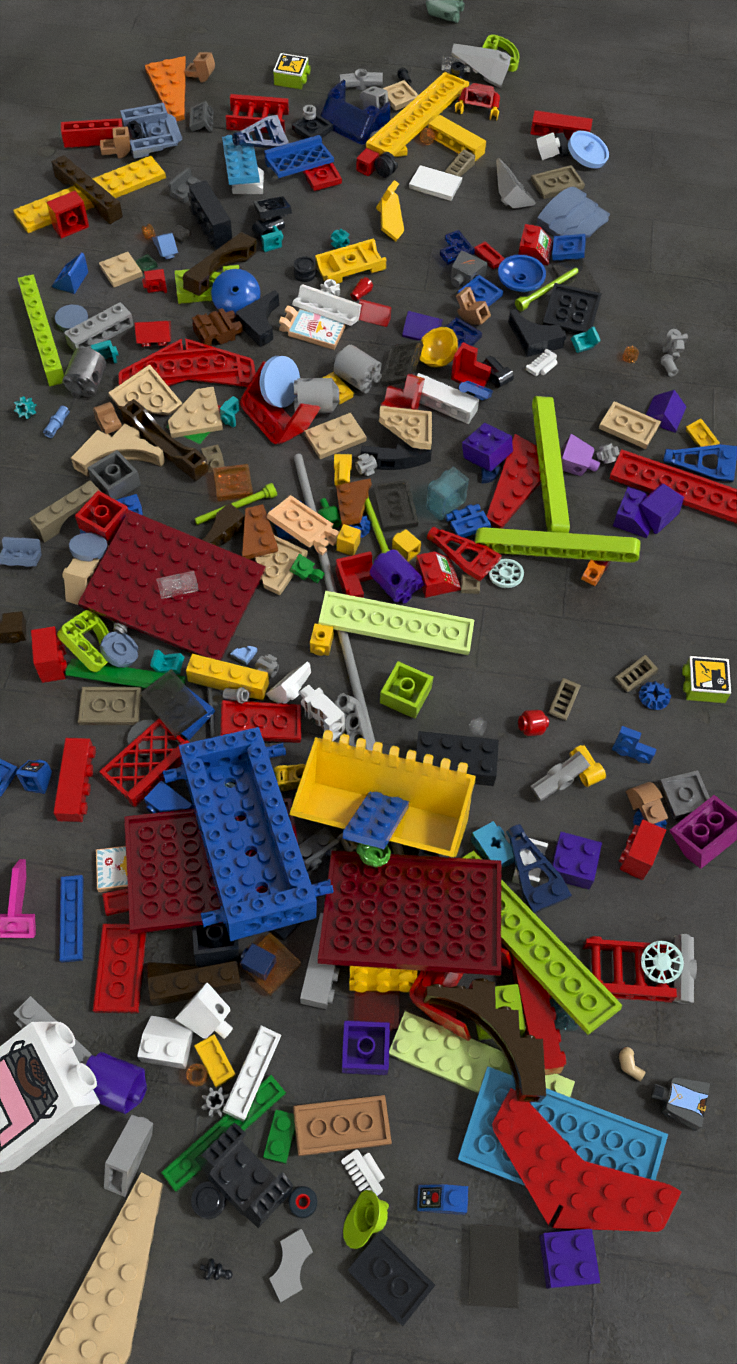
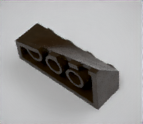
M237 961L196 967L193 964L148 962V986L150 1001L153 1006L190 1000L206 983L217 994L242 989Z

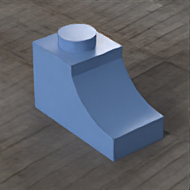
M173 233L152 237L160 257L170 259L175 257L174 254L178 253Z

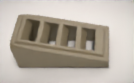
M464 149L445 170V173L461 177L474 166L475 155Z
M644 655L616 676L615 679L628 693L658 672V668ZM644 665L648 672H645L641 666ZM638 669L643 676L640 677L635 670ZM630 673H632L635 676V678L637 679L636 681H634L631 678V676L629 675ZM626 677L631 685L628 686L622 678Z
M562 678L548 714L566 721L581 685ZM566 688L568 690L573 691V694L563 691L562 689ZM560 694L570 697V701L560 697ZM557 701L568 704V707L558 704ZM557 707L566 712L565 714H562L560 712L555 711L554 708Z

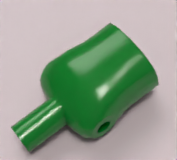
M322 498L320 500L322 509L318 510V514L333 524L332 528L340 526L342 522L338 508L336 506H329L327 499Z

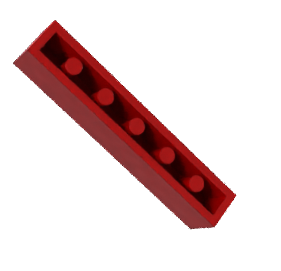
M509 951L513 965L511 969L514 983L518 984L526 1026L525 1035H533L536 1039H543L545 1075L560 1074L564 1065H566V1056L559 1046L561 1034L560 1030L555 1028L556 1012L554 1006H550L549 999H551V995Z

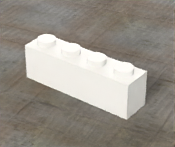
M420 373L417 374L418 377L425 378L420 399L421 404L467 424L470 423L478 411V398L431 379L428 376Z

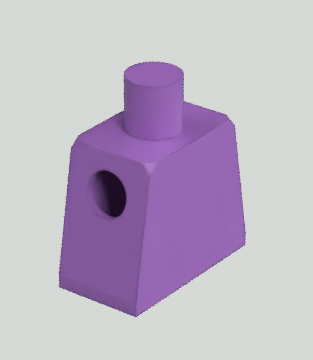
M570 434L561 450L563 471L582 476L587 469L596 472L600 462L592 459L594 448L573 434Z

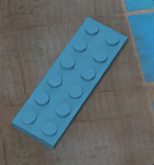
M232 135L222 137L229 185L260 183L254 147L234 145Z

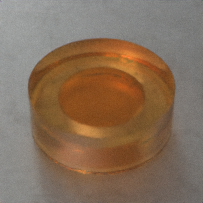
M425 128L420 132V140L423 144L429 145L434 141L435 133L432 129Z

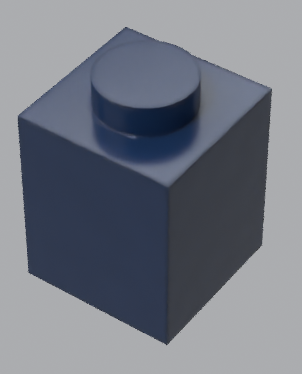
M252 943L249 949L245 948L240 960H242L241 965L244 970L266 981L276 963V956Z

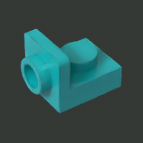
M276 225L272 226V233L261 236L264 252L282 247L283 234Z

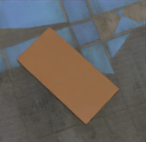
M385 1095L293 1106L298 1157L392 1144Z

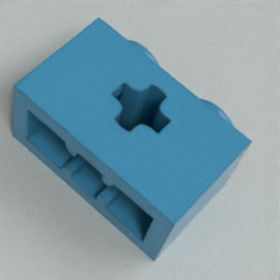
M494 821L472 833L471 842L483 860H500L501 870L514 863L511 844L505 839L502 828L497 826Z

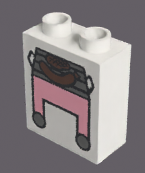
M31 1022L0 1046V1172L16 1169L100 1104L93 1090L97 1086L95 1075L88 1066L79 1063L72 1049L75 1045V1037L72 1031L61 1022Z

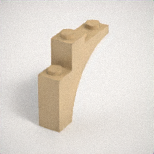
M126 424L112 437L97 430L71 457L74 469L86 476H89L87 467L116 450L126 460L150 462L160 467L165 463L163 451L159 447L149 444L146 440L140 439L139 431L135 427H130Z

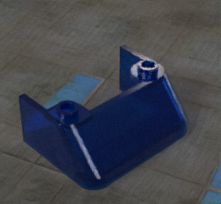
M343 79L329 91L320 116L333 124V131L359 144H366L372 132L384 127L390 121L391 102L388 101L380 109L371 105L361 110L345 102L346 80Z

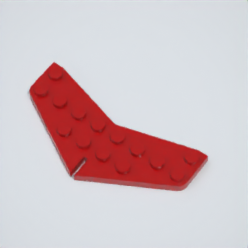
M185 338L186 350H183L182 339L122 369L118 376L120 385L148 365H151L168 386L192 380L248 387L255 376L254 361L249 357Z
M509 1089L492 1122V1129L548 1225L559 1204L562 1205L552 1228L659 1232L666 1226L681 1195L680 1190L667 1183L584 1161L529 1102L517 1101L516 1090Z

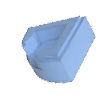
M253 646L237 648L230 655L233 659L247 666L257 653V648Z

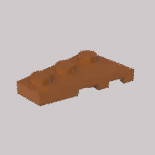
M371 478L336 485L342 526L343 524L361 523L365 509L364 504L366 499H368V491L372 485Z
M264 505L246 508L242 557L251 559L278 552V546L270 522L267 519Z

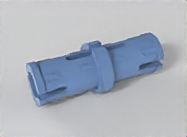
M60 406L56 414L51 416L49 424L43 430L45 436L53 438L56 431L63 426V421L70 413L67 407Z

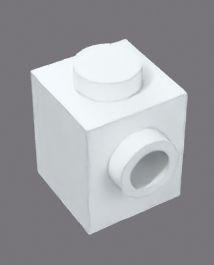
M554 132L536 139L542 160L560 154L558 149L561 146L558 137L555 138Z

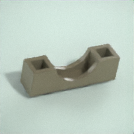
M90 480L29 518L34 532L44 543L60 533L61 526L65 520L74 513L79 512L99 489Z

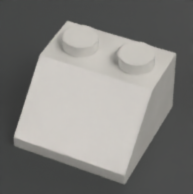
M151 1016L142 1034L137 1057L144 1063L186 1069L194 1032L176 1019Z

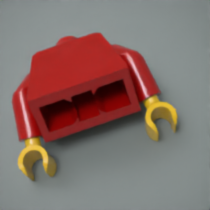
M473 83L463 88L458 100L459 102L455 104V113L460 109V114H463V104L466 103L492 108L489 118L491 120L492 116H496V121L498 120L500 95L494 91L493 86Z

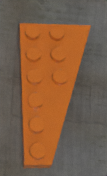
M186 56L165 59L145 65V71L160 102L164 103L167 113L174 116L176 122L185 120Z

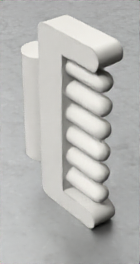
M545 349V353H542L531 364L526 365V371L534 376L540 373L545 375L557 365V355Z
M355 1150L342 1159V1164L346 1165L345 1169L349 1170L348 1174H354L352 1180L362 1176L355 1181L356 1186L360 1185L358 1187L359 1191L368 1187L366 1190H372L377 1196L383 1192L379 1182L385 1177L370 1153L362 1157L359 1150Z

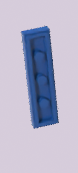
M83 875L61 877V963L83 961Z

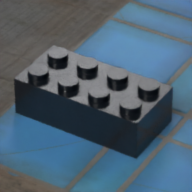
M206 180L189 185L190 212L192 215H195L197 224L201 225L203 234L207 235L209 244L213 245L214 249L217 250L232 239L231 219Z
M418 731L416 762L423 763L424 756L430 754L433 755V766L440 767L442 759L446 758L451 761L450 770L453 771L458 770L460 762L467 763V774L476 776L475 784L494 786L497 777L499 740Z

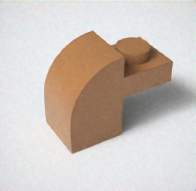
M199 52L193 60L194 63H190L185 70L186 77H199L200 82H205L215 69L212 52Z
M128 126L113 128V139L100 140L102 155L117 154L119 159L129 153L130 135Z
M465 287L456 295L460 305L457 312L463 320L472 325H482L491 316L486 301H476L471 287Z
M111 402L93 408L95 419L101 431H104L105 434L117 431L122 427Z
M652 782L638 785L626 791L633 810L639 808L644 820L655 824L668 819L660 800L663 797Z

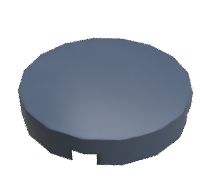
M72 304L60 308L55 315L57 327L64 332L88 320L87 311L79 305Z
M94 533L76 535L69 543V551L72 553V556L81 561H93V558L97 557L101 559L108 549L107 541L102 536Z
M118 632L108 633L100 644V651L105 660L117 667L131 666L138 658V646L135 641L124 633L122 635L117 634Z

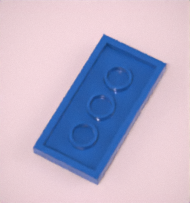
M369 792L344 829L342 839L385 849L406 813L409 801L402 800L400 797L386 796L380 792Z

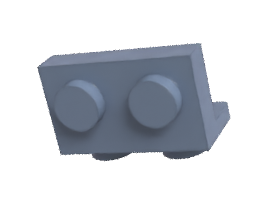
M3 537L2 539L3 549L0 553V564L7 566L22 565L25 567L37 565L42 556L39 539Z

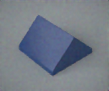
M82 252L65 264L52 284L53 288L73 294L76 293L88 274L85 255Z

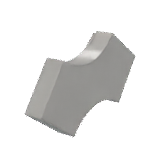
M302 1229L280 1241L283 1251L282 1262L277 1272L269 1278L280 1303L303 1290L300 1281L301 1268L304 1261L313 1251Z

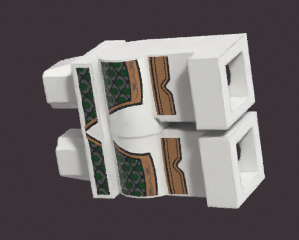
M307 685L300 691V695L303 697L301 705L305 708V716L309 720L312 718L313 723L321 726L324 732L325 730L332 731V741L345 732V714L323 694L320 688L314 690L310 685Z

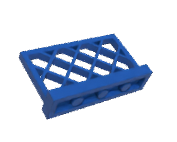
M320 135L264 150L265 164L267 167L272 168L278 178L334 162V157L323 145Z

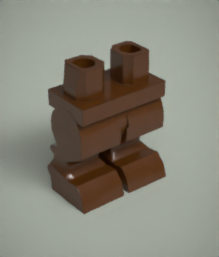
M221 308L218 311L211 312L209 315L205 313L204 315L197 314L195 317H192L193 331L201 343L212 346V339H216L220 344H224L230 340H236L235 335L243 332L240 321L235 322L236 315L233 310L225 312Z

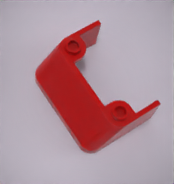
M263 361L242 395L240 404L242 409L272 443L283 444L307 430L321 408L317 405L300 403L291 418L282 407L269 405L264 400L260 390V374L266 363Z
M501 948V965L511 969L513 965L509 951ZM421 971L410 988L409 994L412 1002L438 1025L469 1041L471 1036L467 1026L456 1019V1011L439 1005L424 1003L423 996L427 986L433 984H440L448 988L457 986L464 973Z

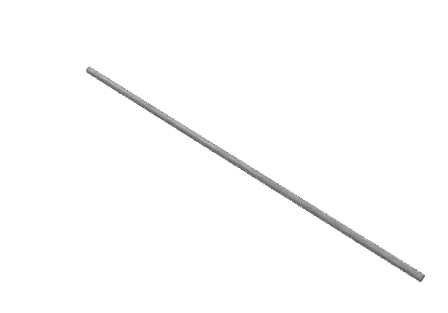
M301 454L294 455V461L305 505L316 512L303 457ZM327 552L324 555L318 553L322 571L325 573L324 580L327 591L337 593ZM337 630L353 695L361 704L373 750L375 738L349 636L346 631ZM390 841L393 853L404 855L402 844Z

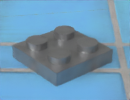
M698 770L660 779L659 781L673 819L688 816L710 798Z

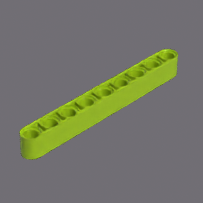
M535 396L532 402L547 532L569 533L570 523L553 397Z
M478 528L474 541L475 544L480 543L497 553L629 563L639 560L641 544L639 539L633 537L498 528Z

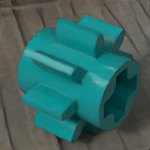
M341 228L340 230H335L331 234V240L333 241L331 245L337 249L348 246L350 234Z
M23 396L20 397V401L14 402L16 405L14 411L19 414V418L25 415V418L28 419L31 418V414L37 413L35 411L37 404L32 402V398L26 400Z

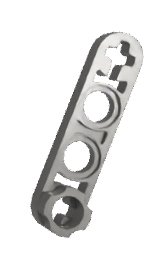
M345 693L338 695L335 705L345 714V728L347 735H349L350 746L356 747V739L362 735L363 739L366 740L365 749L372 751L359 700ZM357 718L358 724L352 728V721Z

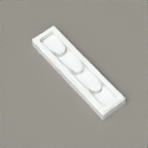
M260 1026L222 1112L244 1122L280 1040V1034Z

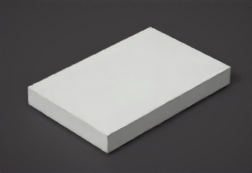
M420 165L409 183V189L451 201L462 182V177Z

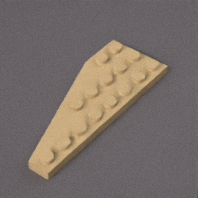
M141 1172L39 1364L127 1363L131 1355L137 1315L148 1267L149 1252L153 1241L154 1226L162 1194L163 1184Z

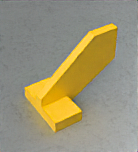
M394 180L384 193L376 209L381 212V230L396 242L404 232L399 198L395 193L399 183Z

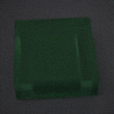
M148 254L135 261L143 273L158 267L157 262Z

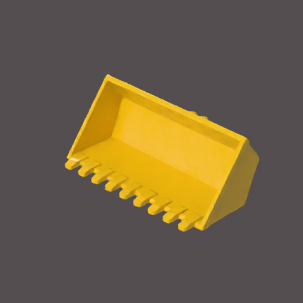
M325 730L323 739L315 737L289 815L345 829L368 793L380 792L386 796L400 797L402 800L409 801L408 809L389 841L453 858L457 856L468 822L471 796L476 778L474 775L467 774V763L460 762L458 770L453 771L450 770L451 761L446 758L442 759L440 767L433 766V755L426 754L423 763L416 762V751L408 750L406 759L400 758V749L397 746H392L389 755L382 753L383 744L380 742H375L371 751L365 749L366 740L363 738H358L356 747L349 745V735L347 734L340 736L339 743L332 741L333 732L330 730Z

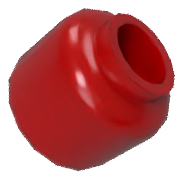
M526 710L518 718L519 730L526 736L542 735L549 726V719L542 710Z

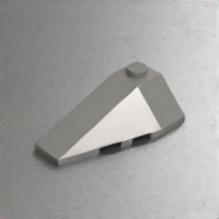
M453 44L451 55L461 63L470 65L473 68V72L482 74L485 81L499 88L501 87L510 64L511 56L507 53L461 44Z
M497 158L498 189L502 197L501 201L506 206L509 204L512 208L535 205L536 202L532 196L525 191L524 186L516 179L517 177L510 168Z

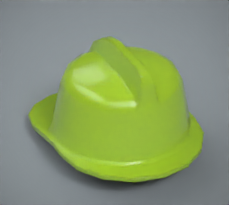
M372 1190L361 1192L344 1222L343 1237L346 1245L352 1249L362 1247L373 1233L381 1231L386 1225L389 1204L386 1201L380 1200Z

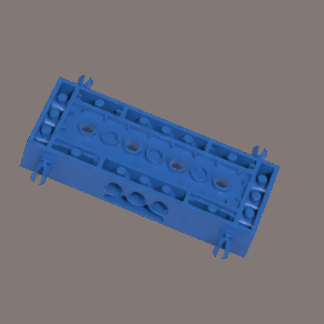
M256 727L179 745L181 767L163 770L165 783L179 779L186 780L220 902V909L200 913L203 927L223 922L226 924L230 941L315 919L317 911L316 897L332 894L333 886L330 879L316 884H311L270 762L272 757L286 755L283 743L266 747L260 729ZM228 782H233L236 784L232 788H228L225 786V784ZM242 815L246 819L244 821H236L235 817ZM249 850H255L257 852V854L252 857L247 856L245 853ZM259 886L268 888L265 893H259L256 889Z

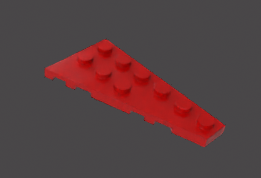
M517 434L514 435L512 441L513 452L506 458L487 513V518L491 525L498 529H502L541 483L537 446Z

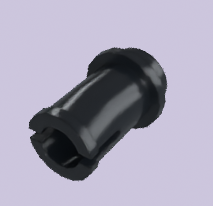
M403 67L400 68L397 72L398 78L401 81L405 80L410 86L409 83H412L408 76V70Z

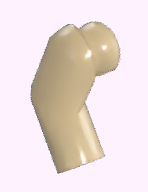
M625 1047L619 1053L621 1069L641 1082L645 1071L635 1066L634 1051L629 1047Z

